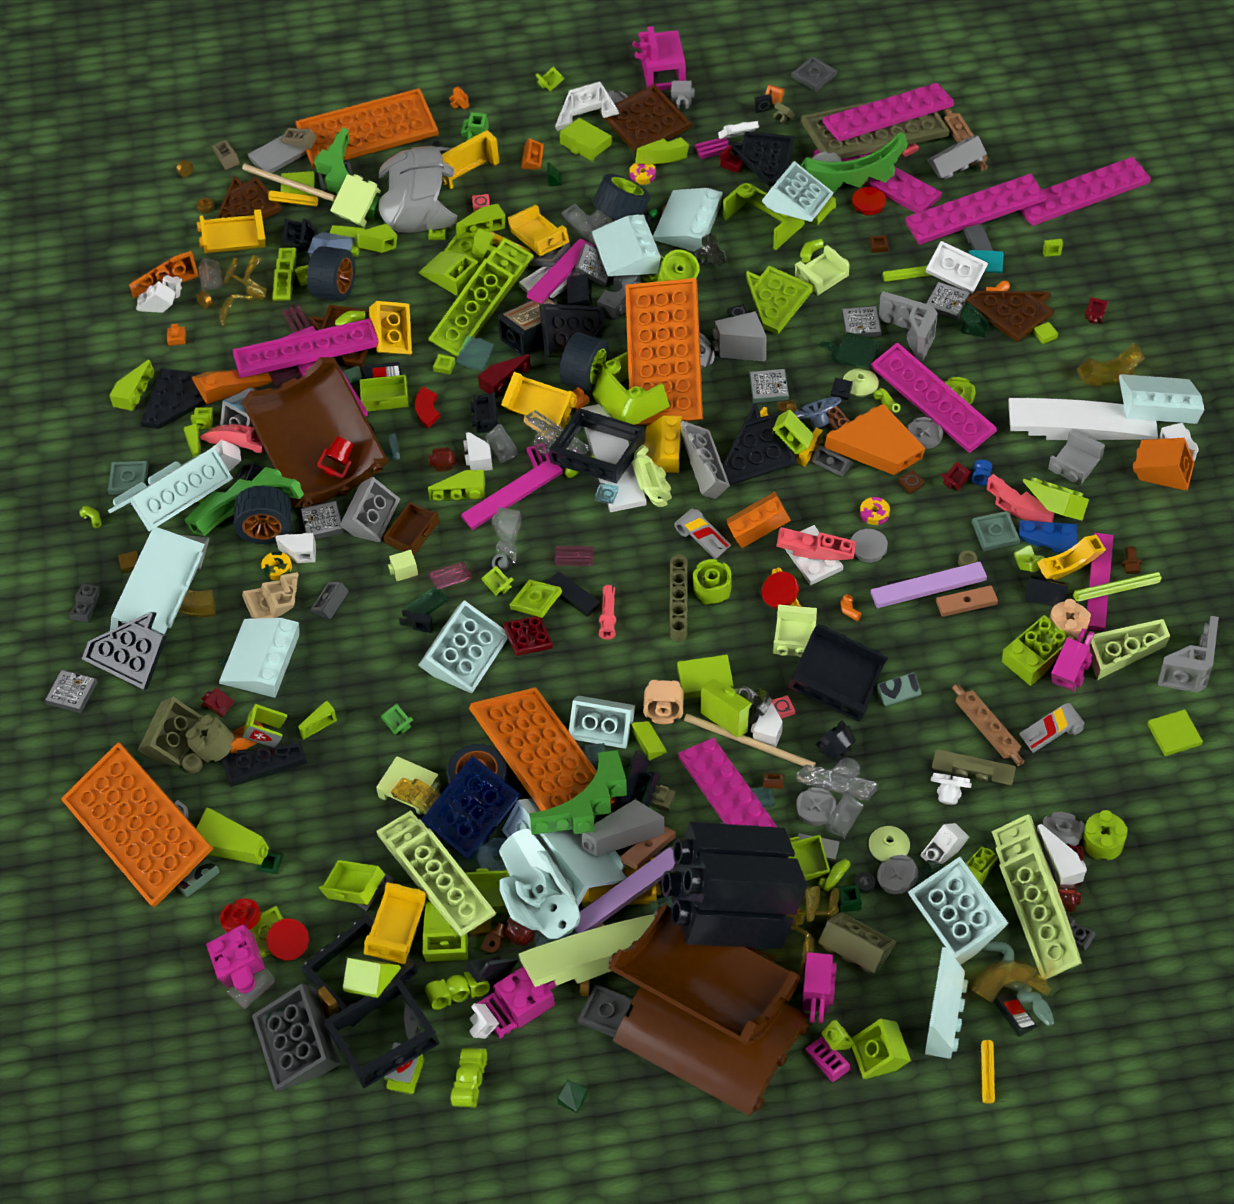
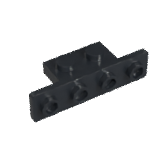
M635 751L626 776L627 795L619 796L614 812L633 800H637L647 807L650 805L660 775L656 771L646 772L650 761L641 751Z

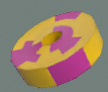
M634 163L630 167V178L640 185L649 184L656 178V168L653 164Z
M868 498L860 506V517L867 524H883L890 516V506L882 498Z

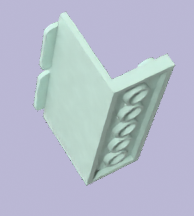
M213 447L182 465L179 462H173L148 478L150 485L146 486L145 483L141 482L114 498V507L109 509L108 512L112 513L131 502L144 525L150 531L229 482L233 477Z
M158 527L152 529L111 616L110 631L149 612H156L152 629L165 634L167 628H171L204 553L202 550L205 544Z
M533 799L517 800L502 829L507 838L519 830L530 829L529 814L541 811ZM573 829L535 834L571 888L578 906L588 888L621 883L627 878L623 873L625 864L621 862V857L617 852L613 851L598 857L594 856L582 848V833L574 834Z

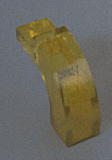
M1134 343L1120 356L1110 361L1099 362L1088 358L1077 368L1082 382L1091 386L1116 384L1120 382V374L1133 375L1136 372L1134 367L1142 362L1145 357L1139 345Z
M188 589L179 610L193 617L216 616V601L213 591H191Z
M402 777L391 791L394 798L407 802L423 812L435 830L450 835L461 821L454 807L439 792L416 778L411 781Z
M1006 960L990 965L978 975L970 987L974 992L990 1002H993L1004 985L1014 981L1025 982L1045 995H1048L1052 989L1046 985L1048 980L1038 974L1033 977L1038 969L1028 963L1016 960Z

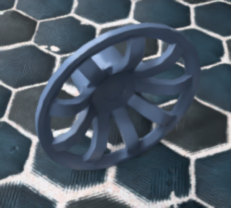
M830 397L818 400L797 409L793 413L799 420L809 419L813 429L820 428L829 423L827 412L841 402V398ZM813 406L814 412L808 407Z

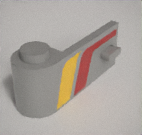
M691 508L674 523L676 530L682 536L687 537L690 534L715 560L731 546L697 509Z
M1067 703L1028 727L1019 735L1032 753H1034L1064 732L1074 735L1080 733L1083 730L1084 721L1073 706Z

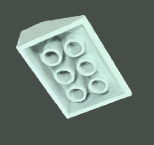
M794 161L770 189L762 202L768 209L774 212L812 222L834 192Z
M709 188L673 190L654 232L653 239L701 254L721 207L723 192Z
M644 215L625 216L592 231L593 239L608 276L658 274L661 256Z
M1119 375L1126 419L1198 423L1204 411L1201 394L1190 379Z
M464 600L453 612L418 666L433 677L473 693L508 637L502 627Z
M283 618L244 619L219 684L276 698L299 637V622Z
M958 857L908 891L911 899L941 942L960 965L975 956L1008 925L1006 919L961 857Z
M942 947L925 1054L951 1059L952 1051L957 1052L959 1039L955 1038V1032H960L962 1019L958 1018V1013L963 1012L965 999H961L962 992L966 993L968 980H964V969L950 951Z

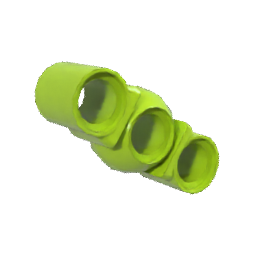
M464 972V977L453 975L448 978L446 983L442 979L441 981L430 982L425 987L430 1004L436 1010L451 1005V1001L462 1002L469 995L471 998L475 996L480 997L487 994L490 990L488 981L476 983L469 972Z
M463 1048L459 1061L461 1067L457 1070L456 1082H454L451 1092L452 1106L476 1107L479 1094L478 1087L481 1086L482 1073H484V1068L487 1064V1051L483 1048Z

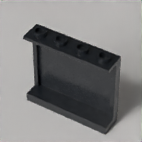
M817 623L788 688L860 722L866 713L868 702L888 657L879 651H874L862 643L855 642L847 636L829 629L827 626Z

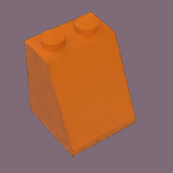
M1185 437L1141 440L1140 447L1137 448L1136 462L1133 463V471L1141 481L1180 490H1188L1195 462Z

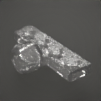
M575 203L562 212L563 218L587 242L595 245L594 248L596 249L597 246L593 239L592 231L613 222L611 217L602 213L599 209L588 216Z
M536 410L526 415L523 420L526 425L539 433L535 435L536 438L533 443L536 450L543 454L549 453V449L564 430ZM575 437L567 447V450L588 455L591 448Z
M852 758L841 759L831 770L806 764L796 774L797 782L863 800H869L878 790L876 782L858 778L861 774L859 772L860 766Z

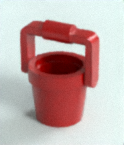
M337 436L329 450L327 448L324 449L317 467L324 470L323 473L331 477L343 478L352 462L348 459L354 444ZM324 456L339 464L346 465L342 475L328 466L321 465Z

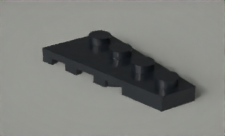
M302 743L276 746L275 749H265V747L257 748L256 751L246 752L245 749L237 750V753H228L222 758L230 787L307 763Z

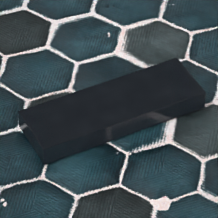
M559 571L546 582V584L561 587L562 593L559 597L587 617L601 605L598 599Z

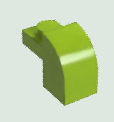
M478 229L471 250L473 258L480 264H482L485 258L489 257L494 248H497L492 246L494 234L482 229Z

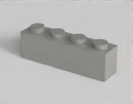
M682 421L680 423L682 440L694 470L695 478L699 484L700 492L706 497L716 499L730 485L710 430Z

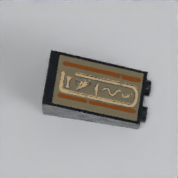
M548 297L543 304L558 303L555 299ZM529 300L497 316L500 340L521 356L530 354L543 344L539 308L541 304L534 300Z

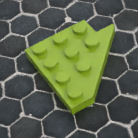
M768 266L761 276L749 271L746 272V279L762 327L778 335L813 292L814 285L771 266Z

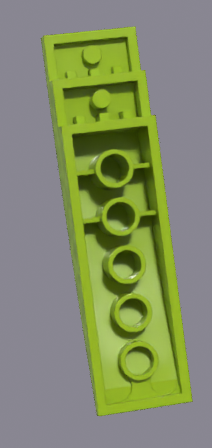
M504 238L499 246L494 248L489 257L484 259L428 340L458 358L533 259V254Z

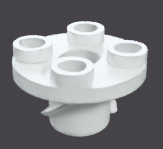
M933 773L930 781L941 783L937 789L938 800L947 805L958 803V799L962 794L960 786L971 788L972 785L969 778L953 776L951 780V775Z

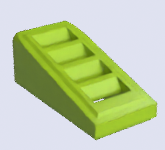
M193 424L184 427L183 430L193 457L201 454L198 425Z
M328 701L319 706L298 726L303 740L337 721L335 710Z

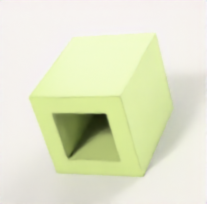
M411 550L389 556L391 564H388L390 575L395 576L396 581L418 575L417 565Z

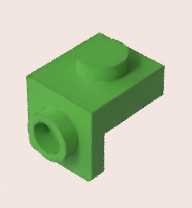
M395 704L381 715L382 720L394 735L399 732L403 734L411 728L410 723L413 721V718H408L398 704Z

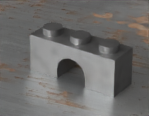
M623 275L613 278L614 290L618 292L605 290L597 301V306L603 307L604 316L617 320L620 314L624 313L626 308L625 285L642 283L640 275Z

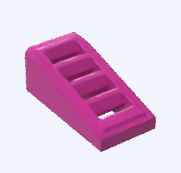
M823 1037L805 1048L807 1054L832 1083L850 1070V1064L838 1051L832 1050ZM820 1045L824 1047L817 1053L813 1051ZM827 1051L829 1054L821 1059L819 1056ZM831 1057L834 1059L828 1064L825 1063ZM837 1063L838 1066L832 1069L831 1067Z

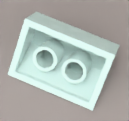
M577 696L573 699L569 733L574 740L626 749L631 733V724L634 720L635 705Z

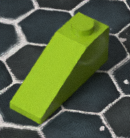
M499 204L481 207L456 223L457 239L475 236L478 229L487 232L505 229V213Z

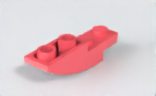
M221 425L208 430L200 436L201 440L207 441L210 444H217L220 440H224L241 448L251 449L256 453H263L265 451L259 436L256 435L255 428L246 425Z
M994 474L988 478L987 490L996 496L995 504L1004 511H1009L1011 515L1022 520L1053 522L1054 512L1048 511L1035 496H1032L1027 491L1020 495L1017 490L1012 489L1003 479L998 478Z
M780 527L776 547L792 550L794 556L804 558L847 560L854 558L856 541L819 532L818 536Z

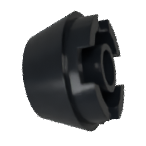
M842 720L836 727L830 729L815 745L820 749L819 752L835 760L840 755L842 757L846 756L852 750L850 746L856 740L850 726H847Z

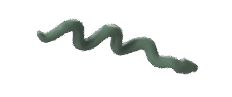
M990 941L981 950L1001 952L1004 955L995 970L997 981L1001 985L1017 991V999L1020 1003H1033L1034 1013L1047 1026L1054 1024L1051 1009L1047 1002L1042 999V996L1037 992H1031L1032 988L1028 983L1011 978L1006 974V971L1014 961V950L1011 946L1004 942Z

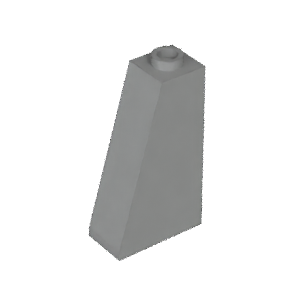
M633 800L595 823L594 832L582 833V848L598 857L664 834V816L639 801Z

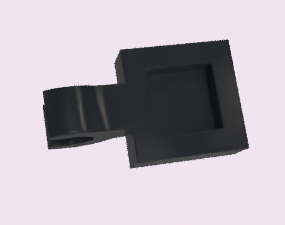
M402 610V616L407 618H399L400 625L412 626L413 630L432 633L434 627L432 616L424 613H413L412 615L409 610Z

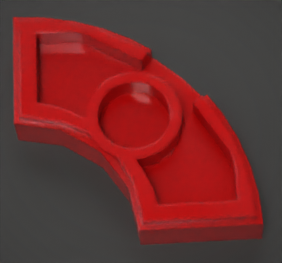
M423 386L416 396L415 409L420 422L429 429L440 418V414L434 408L437 394Z

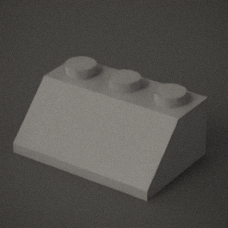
M969 136L930 157L927 161L939 178L944 177V179H948L954 175L953 172L956 170H965L969 167V163L973 161L977 163L983 160V156L987 153L979 136Z
M372 477L360 483L340 526L355 537L380 542L400 498Z

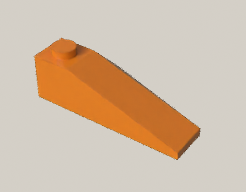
M192 251L170 258L130 283L129 286L133 298L139 297L141 293L144 294L151 285L154 286L157 282L163 284V277L166 275L173 278L177 276L182 279L181 282L199 277Z
M238 369L208 371L192 377L206 405L236 395L250 387L257 388L272 382L268 372L240 378Z

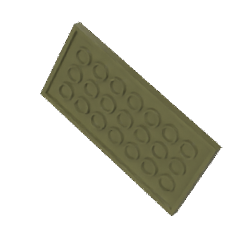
M875 101L801 116V122L819 152H833L840 156L841 159L876 152L891 142L899 132L906 134L908 145L949 136V129L937 112L840 142L823 124V117Z

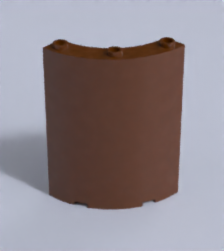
M320 357L305 371L306 375L300 379L293 378L281 384V388L276 390L268 388L250 391L242 401L274 468L279 470L283 477L295 479L301 485L300 488L304 495L300 499L290 498L294 507L307 508L339 495H347L350 490L359 486L360 483L382 471L384 465L388 462L334 357ZM337 436L354 444L348 459L352 462L345 476L341 479L336 476L331 477L323 473L324 470L317 467L324 449L327 448L329 450ZM324 456L321 465L328 466L341 475L346 465L339 464L327 456Z
M666 903L656 910L655 919L637 941H633L627 949H618L617 953H613L608 969L746 1045L753 1044L754 1039L759 1040L780 1015L781 1010L779 1007L782 1002L789 1001L801 980L798 974L782 968L745 947L686 944L681 927L674 926L672 923V908Z
M640 987L631 1002L634 1007L629 1017L624 1016L613 1042L750 1116L756 1110L760 1111L765 1101L763 1096L778 1067H782L786 1062L787 1053L801 1035L805 1036L810 1026L807 1022L810 1016L782 1002L779 1007L781 1013L767 1032L759 1040L754 1039L753 1044L746 1045Z

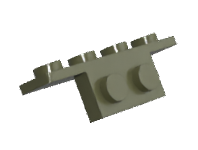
M938 749L935 751L932 765L934 770L952 773L959 777H971L982 782L989 781L1012 786L1016 767L1013 765Z

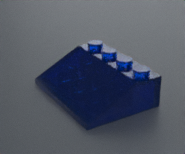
M472 755L421 821L467 859L472 860L514 808L517 800H520L523 795Z

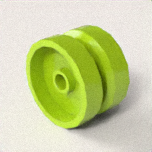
M685 250L669 252L664 257L658 271V281L697 278L700 269L696 257Z

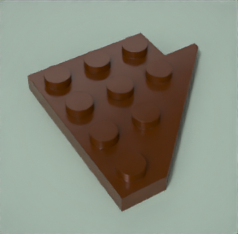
M234 176L216 219L254 215V210L261 209L262 220L282 211L277 201L269 200V191L258 177L242 184L237 176Z
M977 291L965 301V305L1015 342H1019L1031 333L1035 327L1040 326L1054 315V310L1044 303L1050 299V292Z
M329 305L325 318L310 316V322L316 330L336 326L335 321L347 311H365V319H370L368 309ZM369 349L339 355L338 357L345 366L355 367L359 365L360 368H363Z

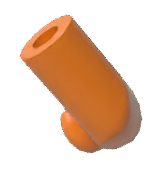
M1001 281L996 287H986V291H1008L1010 284L1008 281Z
M846 594L840 601L841 611L844 615L858 621L862 613L853 609V597Z

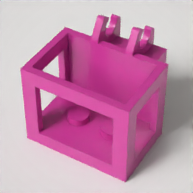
M650 26L647 27L646 32H639L640 42L633 41L632 45L640 49V53H635V58L641 59L646 87L654 85L653 72L674 69L676 70L678 81H686L685 59L678 30L655 33L654 27ZM672 82L655 85L660 90H669L672 87Z

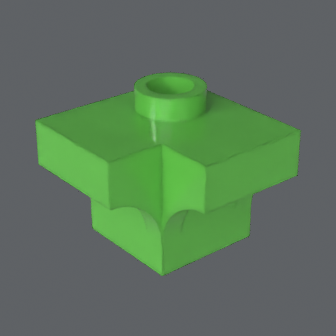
M470 112L469 119H464L461 131L462 137H468L467 140L488 130L487 114Z

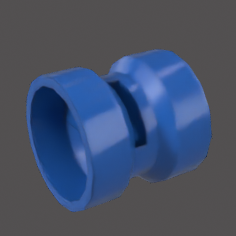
M977 460L973 467L972 481L977 485L984 486L987 485L988 478L991 476L992 464L987 460Z

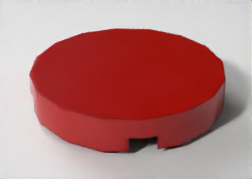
M864 187L854 193L852 206L857 212L860 211L864 215H875L885 208L886 196L877 188Z
M783 571L769 576L762 588V598L765 603L774 609H778V605L790 606L797 598L799 592L796 578L790 573Z
M249 898L235 900L236 903L232 905L229 903L221 911L219 919L222 928L226 932L243 924L251 930L258 924L262 915L257 902Z
M290 918L281 919L274 923L267 935V946L271 954L277 959L284 961L295 960L302 956L309 943L308 931L305 926L298 920Z

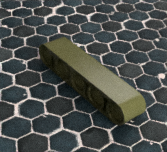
M675 555L670 560L669 628L671 639L674 642H683L687 638L688 567L685 556Z

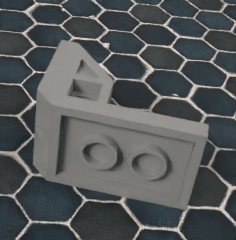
M883 291L880 296L879 320L909 329L907 342L914 357L918 361L923 362L935 338L937 311L931 305Z
M1210 616L1209 623L1204 624L1203 634H1201L1200 638L1201 647L1190 645L1164 657L1157 686L1197 693L1207 687L1213 667L1219 617Z

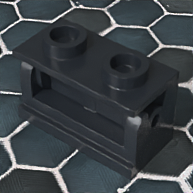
M495 392L479 395L477 399L475 394H473L474 402H471V412H475V415L472 416V426H476L477 433L499 431Z

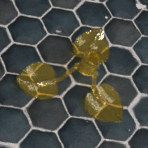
M256 255L252 256L247 265L244 279L234 275L233 272L237 266V258L234 257L223 282L227 285L231 277L247 285L246 293L248 295L232 294L230 297H227L219 314V321L222 326L225 327V318L234 298L263 300L267 288L260 286L249 278L254 268L263 260Z
M811 886L806 889L804 894L806 910L798 909L796 915L787 914L788 917H793L794 919L791 929L797 930L805 936L802 964L798 974H802L806 969L807 952L814 953V938H811V935L799 928L798 925L803 924L805 915H807V921L811 922L815 915H829V920L839 914L838 888H834L831 892L828 910L816 911L820 901V888L818 886Z

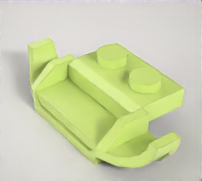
M642 445L634 453V461L631 462L640 489L649 497L654 505L664 507L668 505L666 501L672 498L670 493L671 487L665 479L666 473L664 469L654 464L650 457L645 456L649 450L645 445Z

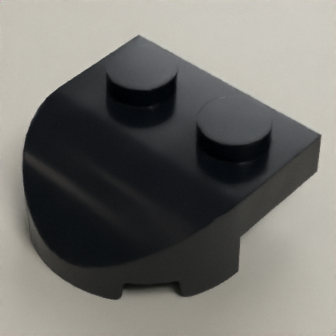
M285 218L280 247L296 248L297 251H305L310 248L313 237L318 235V229H314L311 226V221L303 218L302 223Z

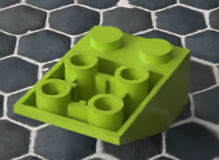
M440 252L419 271V274L459 296L479 268V263L466 254Z
M1033 477L1031 481L1023 479L1025 485L1048 511L1083 520L1089 499L1083 497L1084 493Z
M1043 615L1003 649L1002 663L1032 686L1058 659L1067 637L1073 638Z
M426 901L423 927V956L425 961L468 960V933L460 937L430 901Z

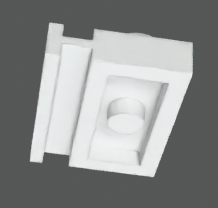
M757 121L743 122L737 125L731 124L724 126V130L720 131L718 135L720 139L744 135L745 131L752 132L759 128Z

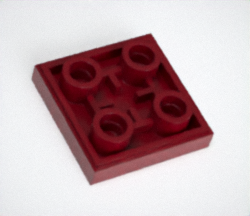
M533 616L504 622L503 628L516 656L548 650L553 647L541 617Z

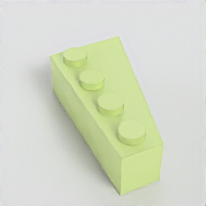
M1164 619L1094 634L1090 644V653L1092 654L1091 665L1096 679L1099 680L1166 647L1170 634Z

